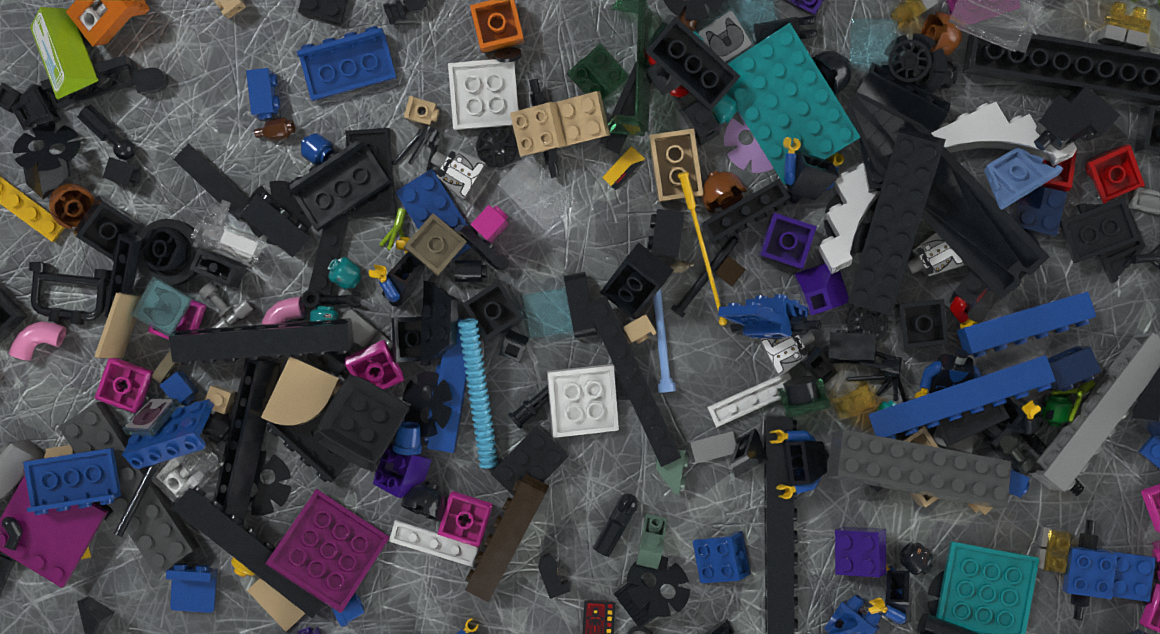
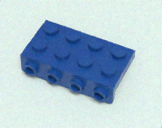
M378 26L366 28L365 32L360 34L350 32L343 35L344 38L338 40L328 38L322 41L323 44L316 46L314 44H306L301 46V50L296 52L301 61L311 101L397 79L384 30L378 28Z
M210 399L201 402H194L189 406L178 407L167 413H161L149 428L135 429L133 435L128 440L122 456L133 468L141 469L203 450L206 443L200 437V434L214 404Z
M114 447L23 462L30 507L26 509L27 512H34L35 515L49 513L48 509L56 508L57 512L70 510L72 505H78V508H86L92 506V502L100 501V505L114 503L115 498L121 496Z

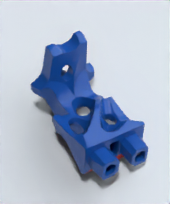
M856 594L848 601L845 600L840 603L824 629L828 632L827 634H875L880 628L877 624L880 622L882 614L880 612L875 614L868 612L867 615L862 613L860 609L866 601ZM839 619L844 622L842 628H837L836 622Z

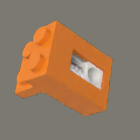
M75 0L66 13L92 47L108 44L132 16L145 15L150 8L145 0Z

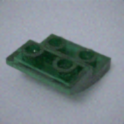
M599 43L585 58H582L566 73L584 94L600 91L602 101L630 76L602 43Z

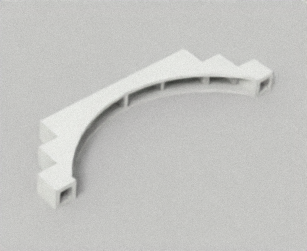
M997 102L982 104L975 112L971 114L964 113L956 119L957 121L951 124L948 122L940 125L938 130L931 133L935 137L946 139L944 147L950 153L986 148L1013 150L1018 147L1029 154L1037 155L1050 161L1052 166L1073 157L1077 150L1074 143L1060 151L1051 144L1044 151L1038 149L1034 144V140L1040 135L1035 131L1037 125L1031 115L1028 114L1024 117L1019 115L1008 122ZM863 163L850 173L848 171L841 173L835 181L834 188L844 205L837 204L827 212V221L836 238L833 236L826 238L819 247V252L831 274L852 265L853 258L850 252L855 235L867 211L880 195V191L868 192Z

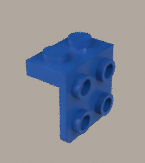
M178 563L166 570V579L172 580L170 608L172 610L211 613L215 610L217 568H209L210 566L208 565L187 567V564Z

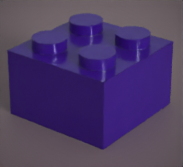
M777 213L771 214L758 257L798 270L803 269L817 226Z
M842 526L835 530V575L880 578L886 574V529Z

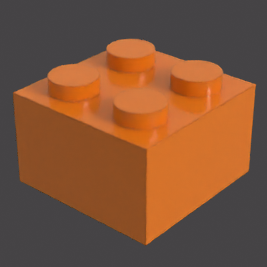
M489 0L470 5L482 53L525 43L515 0Z

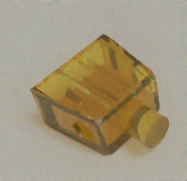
M863 381L829 398L838 418H851L877 404V400L867 381Z

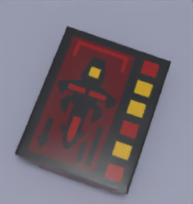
M584 600L582 634H614L615 602Z

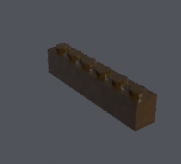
M526 473L522 480L517 479L511 490L515 492L513 498L508 497L502 508L506 511L503 517L500 515L497 517L493 528L496 529L494 535L489 533L483 544L487 547L485 552L480 551L474 562L478 566L475 571L470 569L465 579L468 582L465 591L486 602L490 601L538 510L549 485Z

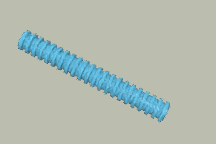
M465 319L458 322V326L461 327L459 329V333L462 334L460 340H463L461 347H464L462 353L465 354L463 356V360L466 361L464 367L467 368L465 374H468L466 380L469 381L467 387L470 388L468 394L471 395L469 397V400L472 401L470 407L473 408L471 414L474 415L472 417V420L475 421L473 427L476 428L474 434L477 435L475 437V440L478 441L476 447L479 448L477 454L480 455L478 460L481 461L479 467L489 469L496 467L499 461L496 460L498 454L495 453L497 451V448L494 446L496 441L493 440L495 434L492 433L494 428L491 427L493 425V421L490 420L492 414L489 413L491 408L488 407L490 405V401L487 400L489 394H486L488 388L485 387L487 385V381L484 380L486 374L483 373L485 368L482 367L484 365V361L481 360L483 354L480 353L482 347H479L481 340H478L480 334L477 333L479 327L476 326L478 320Z

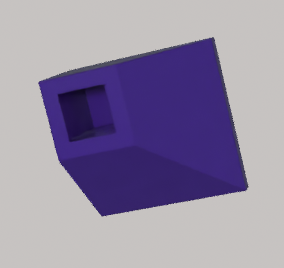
M825 263L794 273L804 306L808 307V315L824 312L848 302L849 297L840 270L831 274Z
M390 443L380 460L373 484L397 498H402L414 486L425 481L432 459L420 453L416 455L395 453L393 451V444Z

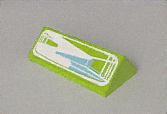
M40 7L30 28L55 97L60 99L97 82L98 78L80 30L66 13L68 9Z

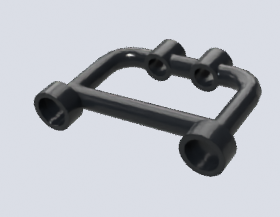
M29 261V271H33L31 305L38 314L49 316L48 321L62 322V318L70 319V324L84 325V320H95L103 314L107 280L111 279L112 270L95 269L94 277L47 272L48 263ZM42 280L98 286L94 311L85 312L81 310L43 307L40 303Z

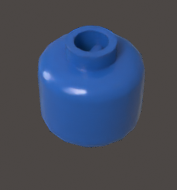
M314 133L306 136L301 142V155L313 165L324 163L328 160V156L334 153L331 141L320 134Z

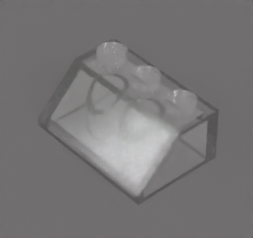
M528 155L513 167L498 183L545 232L577 201L554 178H551V175L531 155Z

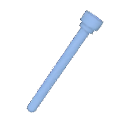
M660 289L653 297L661 370L658 393L676 391V386L673 378H670Z

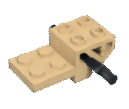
M538 78L529 80L532 91L530 98L533 107L510 113L520 156L543 152L545 163L549 166L551 178L559 177L557 166L559 159L556 149L610 135L601 93L596 91L558 102L546 103L544 93L540 91Z

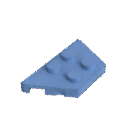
M1017 147L988 164L984 172L997 204L1002 210L1058 176L1063 168L1059 165H1056L1054 168L1042 163L1043 158L1031 155Z

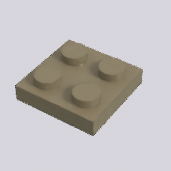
M432 213L404 245V248L439 276L466 245L467 241Z

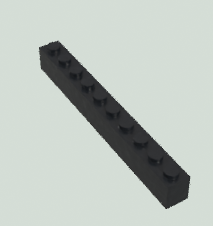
M764 415V449L768 458L764 462L765 634H794V632H798V619H794V610H798V598L794 597V588H798V576L794 574V566L798 565L797 552H794V544L798 542L797 530H794V522H797L798 517L797 508H794V499H797V494L793 493L789 499L778 497L785 493V489H776L778 485L793 486L790 481L785 446L787 440H784L782 443L773 444L770 441L777 440L778 436L776 433L769 432L773 430H782L784 433L796 431L797 421L793 420L792 415Z

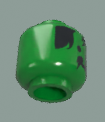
M1051 393V395L1044 398L1041 414L1048 421L1049 425L1061 427L1062 424L1069 422L1074 405L1068 395H1052Z

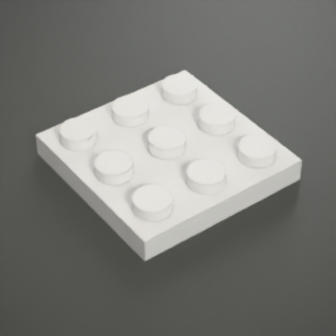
M493 59L448 63L453 130L513 126L510 113L519 110L515 61L504 63Z
M613 364L547 371L553 438L619 430Z

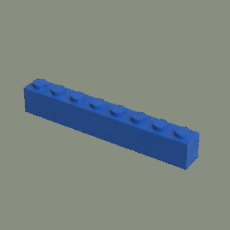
M1044 355L868 415L876 436L897 439L895 436L904 432L905 436L918 432V427L926 425L927 429L940 425L939 420L948 418L949 422L962 418L961 413L969 410L971 414L985 410L983 406L991 403L993 407L1007 403L1006 398L1015 396L1016 400L1029 396L1028 391L1036 388L1038 392L1052 388L1051 383H1054L1056 380L1048 359Z

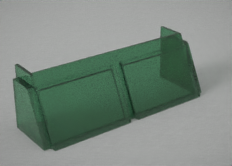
M616 0L610 7V10L638 13L635 117L616 115L608 123V128H610V133L645 136V132H649L650 76L646 72L648 58L645 50L652 38V11L646 0Z

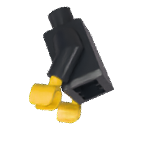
M1015 396L1006 398L1007 403L1003 404L1010 418L1002 422L1014 432L1029 436L1037 432L1043 424V417L1038 413L1041 411L1040 406H1035L1033 400L1030 402L1022 398L1016 400Z

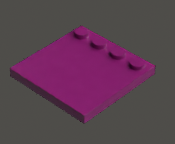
M24 475L0 518V551L63 588L68 583L108 511L92 502L90 507L78 508V505H72L70 510L60 512L53 508L48 509L49 513L41 515L27 512L26 508L30 507V501ZM5 517L16 518L23 529V534L16 551L5 548L9 538L8 533L2 527V520Z
M315 489L265 565L339 613H342L390 537L318 489Z

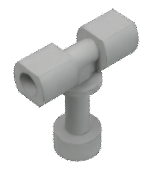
M213 282L208 283L199 291L200 296L204 300L209 298L221 311L219 315L221 320L212 328L232 327L239 319L244 320L255 310L246 299L236 307L233 305L228 307L217 295L216 291L218 288Z

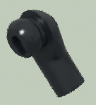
M5 517L2 520V527L9 535L5 548L16 551L23 534V529L16 518Z

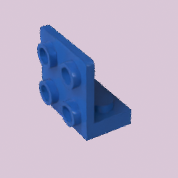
M735 531L725 537L693 540L701 583L740 581L751 574L743 531Z

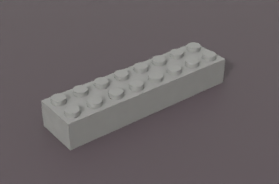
M1153 332L1135 334L1081 403L1073 422H1068L1064 425L1035 465L1030 469L1028 473L1049 490L1065 492L1075 485V478L1079 473L1084 472L1090 464L1088 461L1093 455L1101 451L1103 448L1102 443L1105 439L1115 433L1118 422L1128 416L1131 411V405L1139 400L1143 390L1160 367V337Z

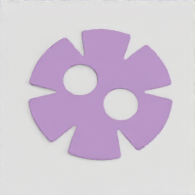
M740 115L744 125L732 119L725 131L724 146L738 147L727 154L729 159L742 170L752 160V173H762L774 169L755 137L749 145L740 143L739 133L743 130H750L742 116Z

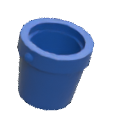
M407 421L401 423L393 443V451L395 453L416 455L422 452L420 425L418 423Z
M357 593L353 594L342 613L332 608L341 627L348 625L349 622L365 613Z

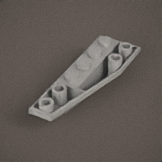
M29 439L17 440L13 443L8 442L0 449V504L12 495L25 475L23 462L44 458L45 454Z

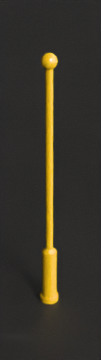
M682 172L677 175L680 178L687 208L691 210L717 310L719 311L721 304L695 211L696 203L688 177L689 172ZM720 317L719 324L722 326L726 325L727 319Z

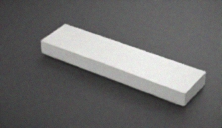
M787 371L781 376L773 377L707 406L715 426H721L784 398L781 393L784 392L783 383L791 379L789 372Z
M397 519L394 522L389 542L471 567L474 565L479 547L440 536L436 531Z

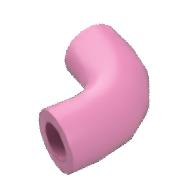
M302 297L278 301L268 309L262 324L286 323L289 320L303 319L305 317V305L302 303Z
M44 321L29 324L18 332L8 354L18 359L30 361L36 346L46 343L60 347L65 339L67 328L56 323Z

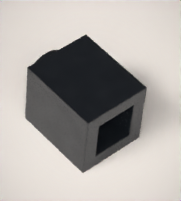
M109 157L102 178L134 188L135 184H138L141 179V167Z

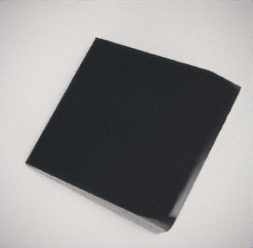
M509 330L499 355L520 363L529 337Z

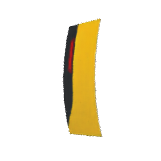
M631 146L602 178L616 190L645 158Z

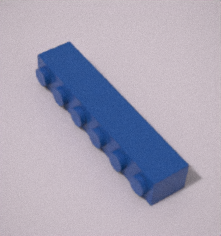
M1087 291L957 330L962 349L968 355L973 354V357L976 358L986 355L987 349L993 348L994 352L1008 348L1007 343L1014 342L1016 346L1028 342L1027 338L1035 336V339L1049 336L1048 331L1054 329L1056 333L1069 330L1068 325L1075 324L1076 328L1090 324L1089 319L1097 316Z
M459 318L457 321V345L450 350L448 349L442 355L441 365L437 364L435 372L439 374L437 386L445 379L450 388L452 400L443 403V405L452 408L451 415L444 429L435 421L437 434L432 437H425V443H428L427 449L450 453L456 451L467 383L466 377L468 376V374H465L467 368L464 367L466 361L463 360L465 354L462 353L464 347H461L463 340H460L462 334L459 333L461 327L458 326V322L465 319ZM431 409L429 410L428 421L432 419Z

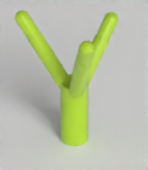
M398 208L394 226L379 243L381 247L390 239L387 250H391L398 232L400 237H405L402 229L407 212L405 209Z
M1093 380L1085 382L1079 388H1073L1064 392L1061 390H1053L1051 392L1052 395L1071 393L1078 395L1069 417V422H1073L1083 395L1095 386Z

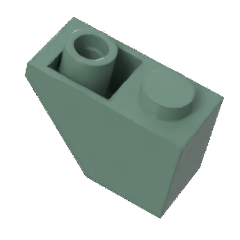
M677 448L681 455L680 459L661 467L656 457L655 464L656 470L674 494L679 495L680 489L684 490L686 477L682 476L683 467L687 468L689 455L685 454V449Z
M649 514L645 515L636 565L658 569L663 552L667 518Z

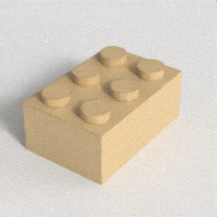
M694 128L649 135L658 203L685 200L680 178H678L677 174L686 171L689 172L688 177L694 198L703 196Z

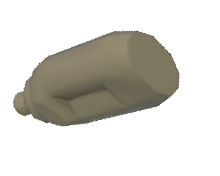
M678 261L668 266L674 270L673 273H682L688 270L689 267H693L694 263Z

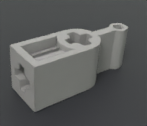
M351 306L340 318H351L354 341L361 347L367 348L381 340H385L389 349L393 347L392 341L385 337Z

